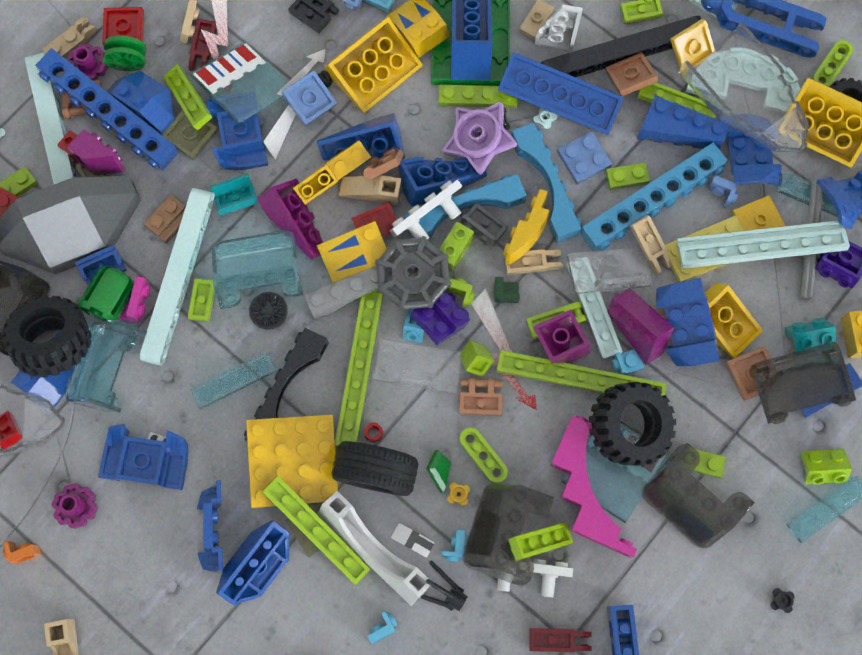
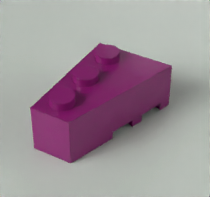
M630 288L612 297L607 312L644 364L647 365L662 356L674 326Z

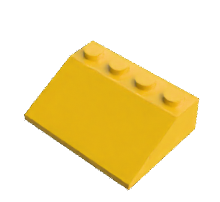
M386 17L324 65L323 68L362 113H365L421 68L423 64L390 18Z
M808 77L782 119L777 133L852 168L862 151V102Z

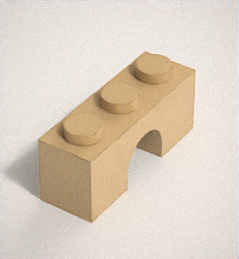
M65 619L44 624L46 647L51 648L53 655H79L75 619Z

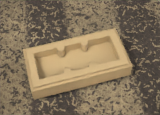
M537 0L520 26L519 32L535 40L537 31L552 16L555 7L542 0Z

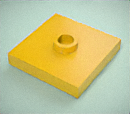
M704 19L699 20L670 39L682 74L692 71L700 66L705 59L716 53L707 22Z
M769 195L731 212L733 216L737 217L744 231L786 226Z

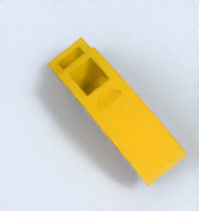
M358 140L308 175L293 189L306 205L337 183L339 179L371 158L360 140Z
M540 189L538 195L533 196L530 206L532 208L531 213L527 212L525 221L519 220L517 227L513 226L510 238H512L511 243L506 244L503 255H506V264L510 265L521 258L541 236L549 216V210L544 209L548 191Z

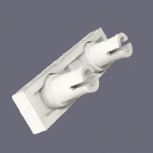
M449 180L440 187L442 191L436 195L433 192L424 199L426 203L423 206L419 207L417 204L408 211L410 215L407 218L403 219L400 217L393 222L394 228L390 230L393 237L398 236L404 230H409L414 238L425 236L428 239L429 236L418 222L421 217L437 205L442 206L451 220L460 215L461 211L451 199V195L462 187L460 182L456 180L452 183Z
M490 553L489 557H484L483 566L497 567V570H499L497 590L510 592L511 575L514 570L541 573V596L552 598L554 597L555 579L558 576L573 577V568H568V563L555 562V566L546 565V560L533 559V563L524 562V559L516 561L514 556H511V560L502 559V554Z

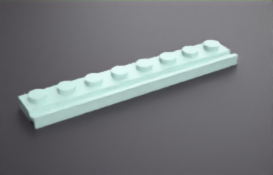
M838 221L678 238L676 242L682 269L845 251L850 247L846 230Z

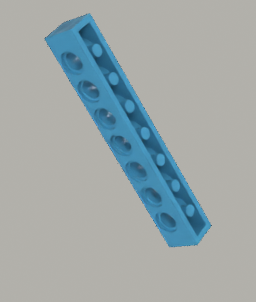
M711 143L584 225L580 235L593 252L599 249L600 251L605 250L611 245V241L614 239L620 240L627 235V231L631 229L630 224L646 215H649L651 219L660 213V209L671 207L680 196L683 198L688 196L697 185L702 187L709 181L708 178L711 176H719L725 171L724 167L728 160L715 143ZM700 165L706 166L708 170L702 169ZM684 175L689 176L692 180H686ZM667 186H673L676 191L669 190ZM651 196H656L659 201H653ZM634 207L642 208L643 212H637ZM623 217L627 222L621 223L618 218ZM601 228H608L611 233L605 234Z

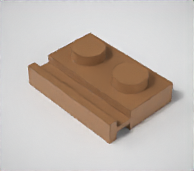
M170 195L143 224L167 244L178 232L186 206L173 195Z

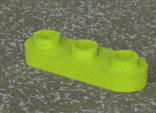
M845 40L836 42L812 79L817 82L821 80L823 81L821 84L830 87L852 55V44Z
M472 427L464 429L460 434V444L490 482L494 484L502 483L508 475L506 465L477 429ZM468 436H472L474 438V441L472 443H468L466 441V438ZM486 453L487 459H480L479 454ZM493 470H499L500 476L495 477L492 473Z

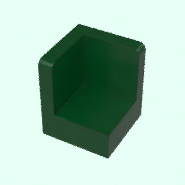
M495 277L494 302L519 303V283L503 282L504 277Z

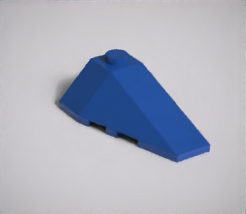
M395 113L371 119L316 142L323 160H330L358 140L363 144L371 158H381L384 156V152L392 148L394 150L401 148L404 153L401 131Z
M415 157L401 160L399 165L403 193L411 207L417 204H425L424 199L433 192L436 195L442 191L440 187L449 180L452 183L458 180L462 185L461 188L487 176L486 171L479 175L468 159L442 161V158H435L434 161L424 160V157Z
M60 330L53 338L58 336L62 330ZM74 366L68 372L63 371L58 376L48 375V377H40L39 375L34 377L19 371L11 383L52 411L66 393L69 378L74 372Z

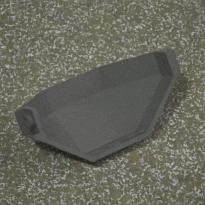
M130 176L75 177L16 199L0 217V253L54 274L76 267V261L109 246H115L141 201L134 182Z

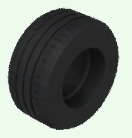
M342 441L337 446V453L333 462L334 467L331 472L334 480L351 486L392 495L409 496L413 492V484H415V477L417 476L416 470H418L419 466L416 457L397 450L360 442Z

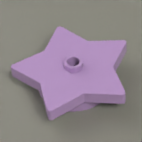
M498 102L483 110H469L456 107L454 134L442 151L447 155L467 158L478 174L482 175L494 155L518 145L503 127L504 105L502 102Z

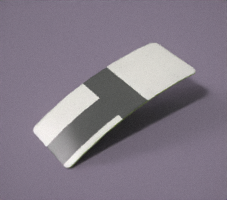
M401 523L397 525L391 536L393 540L424 557L429 555L434 545L432 540Z

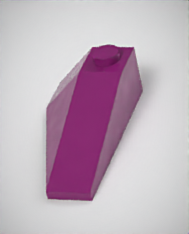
M297 178L271 187L257 198L267 217L311 260L321 256L317 245L323 242L319 231L313 225V212H309L307 204H304L293 189L299 183Z

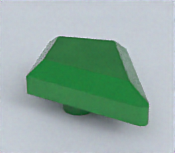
M435 450L426 469L440 493H445L451 461L439 450Z

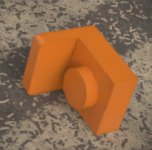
M3 542V555L9 563L19 564L42 555L40 546L25 543L16 548L15 542Z

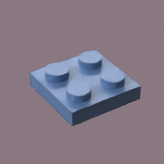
M314 70L281 93L304 126L337 104Z
M593 132L557 149L558 155L576 185L612 166L610 159Z

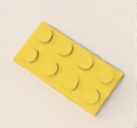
M733 216L683 238L744 230L737 217ZM677 240L665 245L668 250L667 254L672 262L671 269L678 282L688 281L726 265L720 264L682 269Z

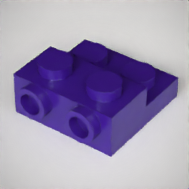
M849 241L850 247L848 250L822 253L815 270L819 271L822 277H831L838 281L841 287H850L852 289L862 275V247Z
M446 291L433 304L434 307L430 309L429 307L416 308L410 313L412 318L436 345L464 329L471 320L468 311L465 308H460L455 302V296Z

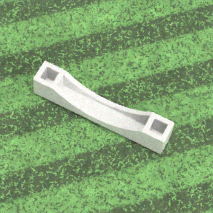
M338 491L322 504L317 515L412 607L431 586L426 583V580L429 578L417 567L401 560L379 543L365 527L354 507Z

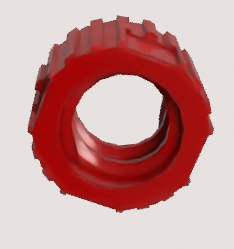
M375 422L369 423L364 430L365 438L372 443L378 442L383 435L382 427ZM371 428L378 430L377 436L371 437L369 435Z

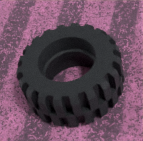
M53 295L52 297L41 296L40 299L33 298L28 303L19 305L18 310H13L9 315L10 319L6 320L2 330L3 344L14 365L21 372L28 373V375L37 377V375L40 377H48V375L58 376L63 371L68 372L72 370V366H77L82 361L81 358H85L88 353L87 348H90L92 342L90 328L80 307L67 298L63 297L61 299L60 296ZM56 329L62 330L58 336L47 342L33 343L44 332Z
M640 382L621 383L605 389V394H600L596 398L598 403L592 405L591 411L593 416H589V423H592V429H589L590 436L595 438L593 440L595 447L601 448L599 453L603 457H608V460L613 463L630 466L652 464L656 462L657 458H662L666 454L664 450L670 449L672 445L670 440L675 438L676 431H673L676 419H673L672 415L675 412L673 406L668 405L670 400L667 396H661L662 391L657 387L652 388L651 384ZM630 403L640 410L644 419L643 434L634 445L625 439L620 428L621 414Z

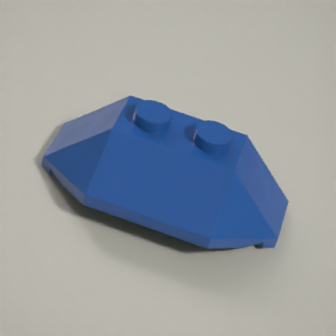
M137 71L116 80L106 91L145 123L162 134L175 119L170 89L142 71Z
M273 520L252 531L223 568L216 593L233 606L261 597L289 561V532Z

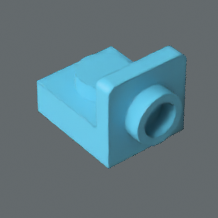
M409 309L403 327L402 338L422 343L424 330L410 315L414 309Z
M634 349L621 354L620 352L615 353L612 357L613 360H611L613 370L618 372V374L627 375L644 369L643 362Z
M457 530L456 535H452L451 548H455V552H441V556L446 557V561L459 562V558L464 559L465 530Z
M381 612L387 625L383 627L381 623L370 629L372 634L368 635L371 644L396 631L394 626L398 624L392 613Z

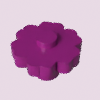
M90 43L79 45L76 50L70 51L67 57V61L91 80H97L98 76H104L108 69V66L103 61L104 52L99 46L93 48Z
M76 483L64 486L63 493L59 492L54 496L52 507L56 510L53 517L60 525H68L73 529L86 526L87 519H94L95 512L98 510V506L93 503L96 500V495L90 488L81 487Z

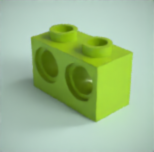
M459 222L455 223L439 248L443 253L448 254V268L451 272H454L474 239V231Z

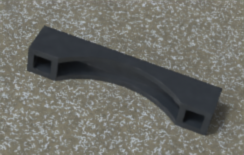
M304 328L303 332L297 334L294 341L296 345L293 350L288 351L283 369L280 368L274 378L276 382L273 387H269L264 396L266 400L263 406L260 405L254 414L255 420L278 418L279 406L285 390L301 371L320 361L329 344L326 337L307 328ZM245 430L244 436L246 437L244 440L247 442V432Z

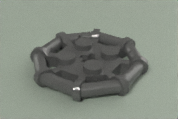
M425 236L399 240L396 238L383 255L375 261L378 293H382L398 306L401 311L426 307L430 309L434 307L433 304L448 287H451L448 254L443 253L428 241ZM418 246V251L410 253L404 252L403 247ZM424 248L433 254L435 258L431 260L423 254ZM398 251L400 256L394 263L388 262L395 252ZM440 264L441 277L435 276L434 265ZM385 269H392L393 280L386 283ZM418 269V276L410 278L408 270ZM433 282L439 284L429 296L426 290ZM393 286H396L404 293L402 299L390 290ZM422 294L423 296L421 300L408 301L409 295Z

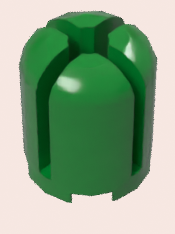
M102 266L96 271L80 298L78 306L86 314H91L101 319V322L113 326L131 298L134 282L124 272L113 267Z

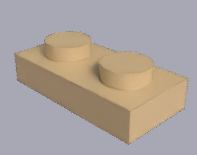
M189 0L179 41L187 44L189 37L193 38L195 26H192L193 20L197 21L199 9L196 8V0Z

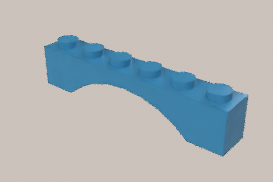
M531 123L512 130L511 136L518 144L514 147L517 155L532 164L544 177L549 187L552 198V215L549 228L556 244L579 236L582 228L581 220L574 214V204L566 196V186L563 181L559 180L558 168L555 163L552 164L551 153L548 146H544L542 141L543 134L540 128L537 129L535 123Z
M518 174L513 176L506 175L500 181L494 183L487 182L475 190L473 188L468 189L456 197L452 195L451 199L459 210L473 207L476 202L481 206L487 205L509 209L525 203L527 195ZM437 205L421 217L418 223L430 238L440 224L449 216L441 205ZM408 212L404 215V219L410 215ZM407 230L410 238H414L411 232Z

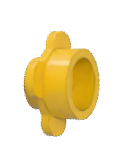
M451 483L449 486L451 491L447 501L450 504L460 503L461 506L467 505V495L470 492V487L468 485L462 486L457 485V483Z

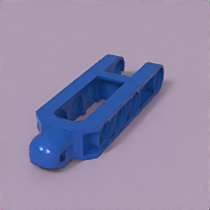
M701 0V4L707 12L716 14L721 28L803 57L811 58L817 55L819 43L793 33L792 29L793 25L801 28L807 27L813 30H824L827 19L820 13L783 0ZM733 2L745 5V8L748 9L753 8L762 11L765 15L770 14L781 18L782 21L786 22L784 29L734 12L732 8Z

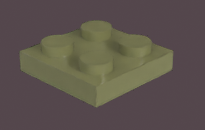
M182 110L163 132L162 136L176 146L179 151L194 160L217 133L218 128L208 121L197 130L192 126Z

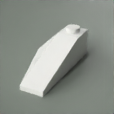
M562 4L537 31L534 45L573 52L583 8Z

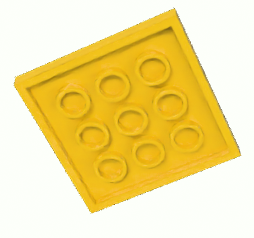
M333 415L246 420L251 508L275 506L262 491L277 476L306 504L325 502L338 491L337 481L333 479L331 474L335 460Z

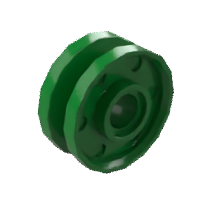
M112 36L105 40L103 61L107 66L120 71H138L145 67L146 59L144 56L146 55L147 48L142 41L128 36Z

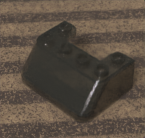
M685 443L675 449L642 489V497L696 547L709 548L730 532L755 502L742 492L731 494L724 503L720 501L691 475L700 462V456L690 444Z
M487 485L481 493L462 554L463 563L471 569L520 587L529 583L534 571L533 561L529 557L516 561L508 539L521 535L527 511L536 515L547 514L551 510L554 497L523 485Z

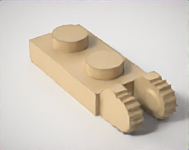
M81 17L75 22L74 26L72 25L42 50L47 53L52 48L66 59L70 51L76 50L81 44H85L95 34L96 28L93 25L88 26L89 20L86 17Z
M646 215L629 225L653 272L657 275L661 273V267L656 260L659 256L663 265L666 268H670L672 262L667 254L668 250L651 217Z
M545 249L528 251L510 265L506 264V255H504L506 275L561 269L563 267L562 262L547 263L546 258L561 256V250L545 251Z

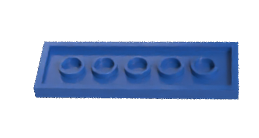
M515 52L512 53L497 90L605 135H609L624 99L622 96Z

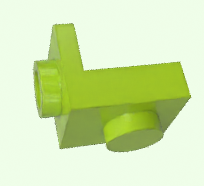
M450 278L452 283L451 287L447 288V292L465 297L462 308L467 309L468 304L472 305L475 293L472 292L473 285L467 284L461 278Z

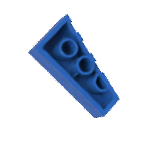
M654 96L637 139H650L658 143H662V141L670 142L678 146H682V144L690 145L692 148L704 149L714 142L720 149L730 124Z

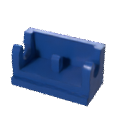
M114 245L75 262L87 286L96 271L102 266L113 267L122 272L127 271L121 255Z

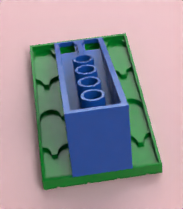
M433 0V8L446 23L450 37L432 49L431 85L499 86L510 61V0Z

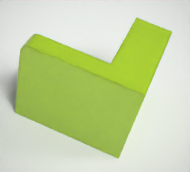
M469 340L459 355L466 371L482 377L494 362L485 345Z

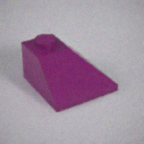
M571 309L533 326L551 364L572 362L590 354V344Z

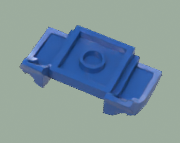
M255 93L208 99L206 107L212 115V119H218L223 147L212 148L219 164L228 170H247L267 166L268 160L261 133Z
M755 115L726 117L727 123L730 124L728 130V150L734 184L762 183L781 186L783 177L781 173L782 165L773 164L770 141L778 143L775 127L771 125L770 120Z
M858 171L853 178L835 181L832 177L818 179L816 183L835 207L838 222L842 226L852 229L858 216L862 214V171Z
M701 278L657 288L656 308L664 307L667 321L674 326L671 334L673 345L666 346L667 353L676 366H696L720 361L715 328Z
M125 424L111 426L108 429L98 478L116 481L124 480L183 490L188 465V443L183 437L168 430L166 432V442L129 437V430Z
M217 480L214 486L201 492L197 505V510L203 509L205 552L198 553V557L203 570L211 572H223V548H215V546H219L218 531H214V524H218L217 508L222 505L221 480Z

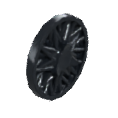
M263 292L257 295L251 301L249 307V316L252 322L257 327L265 330L281 326L288 314L284 298L273 292Z

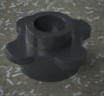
M779 588L774 589L772 592L774 595L773 601L770 604L773 610H784L785 613L792 612L795 598L794 593L791 591H781Z

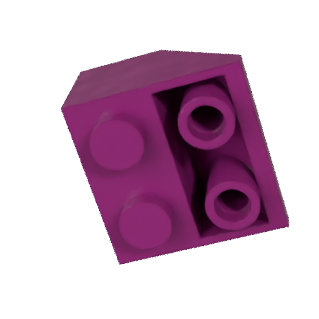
M84 129L67 146L77 161L93 175L120 173L125 170L121 163L123 160L117 155V151L109 144L105 146L102 143V139L94 132L90 134Z

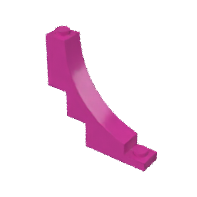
M572 416L550 464L551 467L569 474L560 499L580 507L570 531L624 556L633 558L637 549L632 547L633 543L621 538L620 541L617 540L621 528L604 512L592 491L588 479L586 445L589 429H591L592 424L587 423L588 420L582 416Z

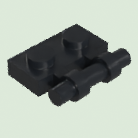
M296 0L288 8V11L319 34L331 21V16L327 13L331 12L336 16L339 9L330 0ZM318 3V4L321 5L322 7H321V8H318V7L315 6L314 4Z

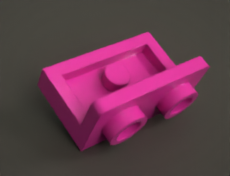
M136 276L135 281H133L134 286L131 298L120 315V319L140 324L145 313L146 299L150 294V284L144 277Z

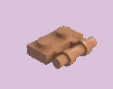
M475 377L460 379V387H469V392H460L459 414L502 416L503 394L494 393V388L502 389L503 380H494V378L478 380ZM475 388H487V393H475Z

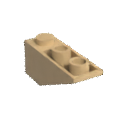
M383 175L373 179H367L364 176L342 177L339 197L382 204L389 202L390 205L398 206L402 189L401 178Z

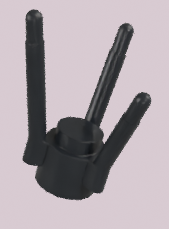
M430 561L429 564L455 590L451 588L450 591H447L440 585L427 579V584L446 595L445 600L447 602L426 595H422L421 598L446 607L451 611L453 609L460 611L468 597L463 593L464 589L459 587L433 561Z

